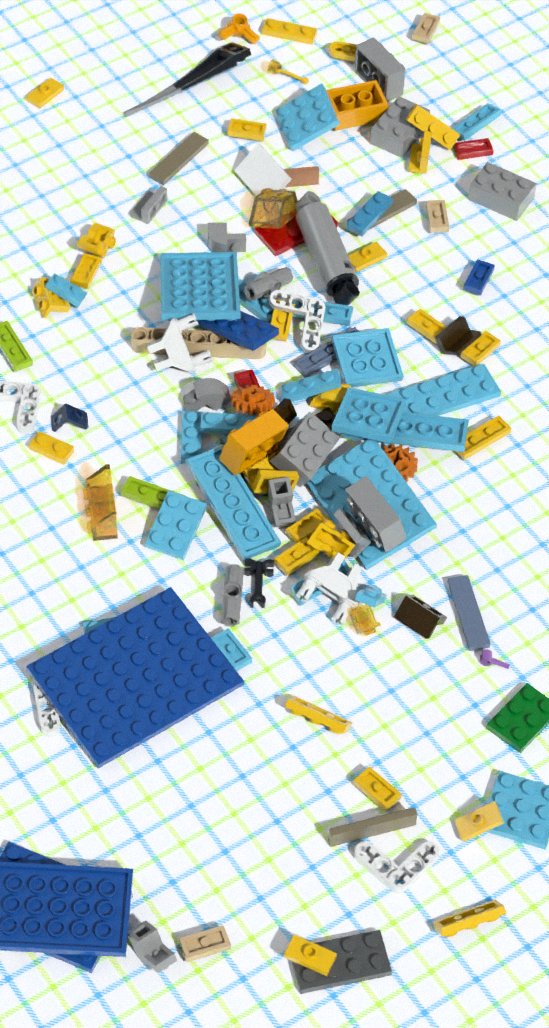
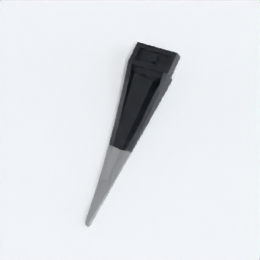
M233 42L217 48L203 62L177 82L150 99L125 111V117L230 71L237 66V62H242L246 57L252 55L250 48Z

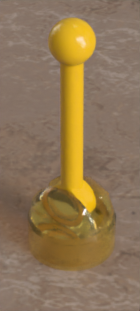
M272 59L267 68L268 73L276 75L282 72L301 80L303 84L309 83L307 77L303 78L282 69L281 63L277 60Z

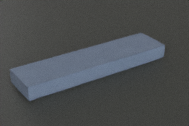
M353 327L345 333L360 331L356 327ZM332 340L294 361L293 367L306 378L335 362L337 358Z
M469 576L448 578L447 584L469 651L490 648L491 643Z

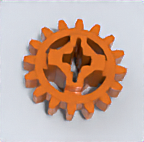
M246 385V388L238 387V390H233L231 403L232 407H236V411L242 410V414L248 412L250 415H255V413L259 415L261 412L266 413L268 410L273 409L275 397L274 393H270V389L264 390V386L258 388L257 385H251V387Z
M391 444V448L385 445L383 451L404 480L408 482L409 477L414 478V474L418 469V458H415V452L409 453L410 448L403 449L402 445L395 447L394 444Z

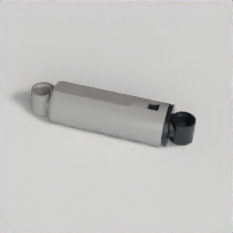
M307 191L295 204L297 211L296 221L327 294L333 297L337 304L349 306L360 294L357 287L359 279L327 205L321 202L317 194Z

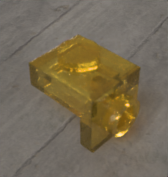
M365 604L348 611L357 635L364 633L367 636L376 633V628L381 626V623L376 621L372 608L369 605Z

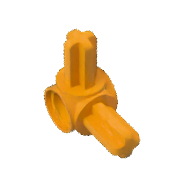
M241 13L234 14L232 20L227 23V27L218 32L220 40H226L232 35L234 37L244 36L251 43L256 44L260 39V36L250 29L248 18Z

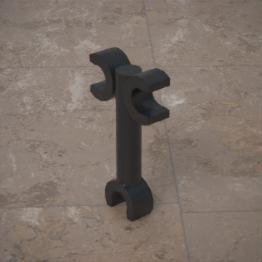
M247 558L245 559L244 566H250L251 568H244V575L252 576L255 574L254 594L250 597V607L253 608L254 602L260 601L262 608H265L266 598L262 594L263 574L267 577L274 576V569L267 568L274 567V560L267 559L264 562H255L253 559Z

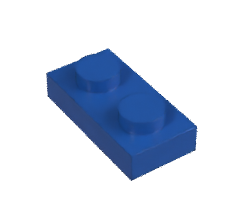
M477 259L464 283L463 290L481 296L495 270V265Z

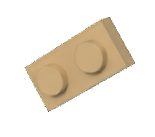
M424 12L413 33L412 40L429 44L440 24L441 17Z
M426 200L430 233L449 232L450 226L445 200Z
M224 925L179 938L186 963L231 949V943Z

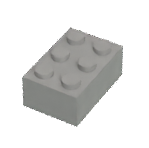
M375 37L357 44L355 73L364 82L377 80L387 102L402 96L406 72L404 65Z
M398 96L371 128L370 144L402 158L423 133V131L405 120L416 103ZM419 105V106L422 107L424 110H426L427 112L430 113V109H427V108H425V107Z
M487 161L470 183L468 200L518 221L534 200L537 183Z
M308 412L296 423L269 462L280 471H297L299 479L296 485L301 487L312 479L340 437L312 412Z
M367 476L345 489L348 496L346 501L351 507L349 508L351 514L355 519L359 518L361 520L360 524L366 533L370 532L372 534V540L377 548L382 547L387 553L407 539L401 519Z

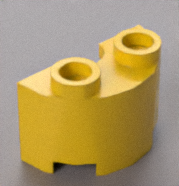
M94 222L89 228L87 235H83L77 241L78 248L87 253L105 258L109 248L115 246V229Z
M341 384L340 388L314 395L310 407L320 410L330 408L337 414L348 387H352L348 384Z
M326 518L324 522L321 521L307 543L315 549L324 552L331 559L339 552L345 556V560L355 546L351 540L352 537L346 530L343 529L341 532L335 528L336 524Z

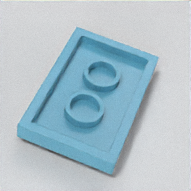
M168 490L144 544L145 548L184 561L207 509V503Z

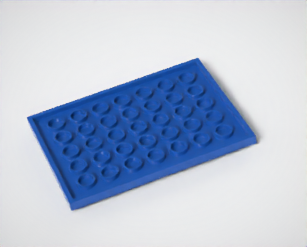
M172 587L26 666V671L98 769L244 685L242 677L231 666Z

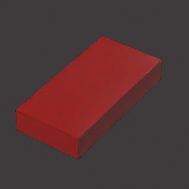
M489 138L456 142L453 145L458 160L490 156L494 153Z

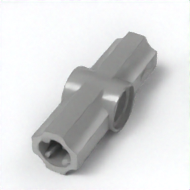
M287 266L270 274L265 271L259 275L256 281L246 285L243 292L246 299L251 302L267 294L271 295L275 290H280L282 286L292 282L294 276L291 269Z
M231 564L226 567L221 623L225 624L226 627H234L240 623L244 568L238 564Z

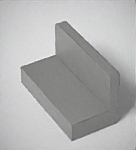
M160 186L155 193L147 191L131 210L129 216L148 225L166 204L167 188Z
M338 509L333 514L338 520L335 528L341 532L343 529L346 530L352 537L351 540L355 546L349 554L351 557L356 558L372 541L350 513Z

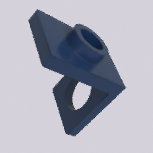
M67 403L51 416L53 432H56L66 422L85 430L89 428L87 412ZM61 414V420L57 424V418Z

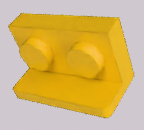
M425 131L424 138H420L419 144H412L409 172L427 174L432 132Z
M39 277L36 285L33 286L32 294L35 297L42 318H47L50 311L68 313L71 308L69 302L45 288L50 278Z
M259 470L257 475H251L250 483L254 493H268L269 480L289 477L293 492L299 475L297 471Z

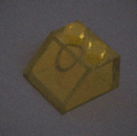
M263 189L254 198L249 227L281 228L297 214L295 204L298 201L296 192L288 191L287 189Z

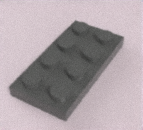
M380 930L316 942L315 944L337 953V957L327 976L292 961L300 994L392 975L391 965Z

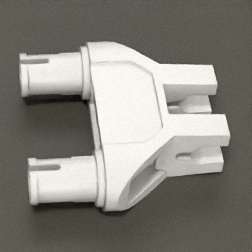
M194 313L179 320L177 318L171 319L162 338L147 343L149 353L165 348L168 356L154 361L157 371L174 366L188 372H195L197 367L213 362L209 350L195 356L190 355L181 334L183 330L199 325Z
M339 552L336 556H333L328 566L316 568L305 573L303 576L304 583L296 593V596L299 599L303 596L301 600L308 602L314 589H319L340 604L331 619L333 622L338 620L336 624L343 625L350 611L356 610L358 606V601L355 600L357 594L355 580L362 568L354 564L347 574L344 575L338 569L345 556Z

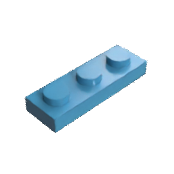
M377 191L350 219L346 229L362 237L393 204V198Z

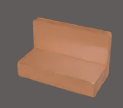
M319 166L284 169L292 178L285 188L319 184Z

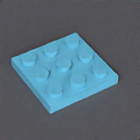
M322 83L275 110L292 151L297 150L340 125L329 95Z
M389 328L332 335L331 340L344 384H348L353 388L403 381V372Z
M348 387L333 421L332 431L391 444L405 410L407 399Z
M499 770L489 803L495 801L498 804L504 823L486 832L546 850L549 841V785Z

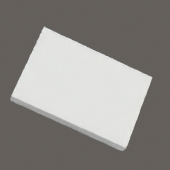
M259 143L234 170L267 207L292 180L286 171Z

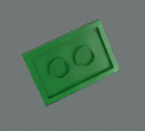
M526 683L487 723L486 729L521 754L549 725V698Z

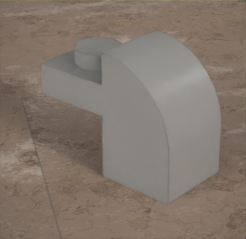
M208 222V247L211 252H246V233H227V222Z
M204 378L193 383L194 389L183 396L186 411H198L205 405L217 411L231 402L228 385L215 378Z
M289 477L268 481V501L275 527L292 525L296 522L292 504L293 492Z
M147 920L128 931V937L134 951L149 971L154 969L159 973L178 961L175 953L163 944L158 930Z

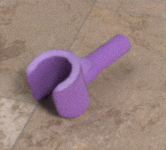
M482 650L480 662L483 666L493 664L509 669L510 664L492 658L491 650Z

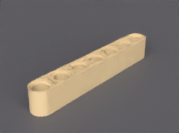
M134 328L131 332L132 350L143 354L168 355L165 348L153 353H149L147 343L162 338L166 328ZM183 330V333H181L192 356L207 350L210 351L212 357L258 360L266 356L267 343L252 351L211 331Z

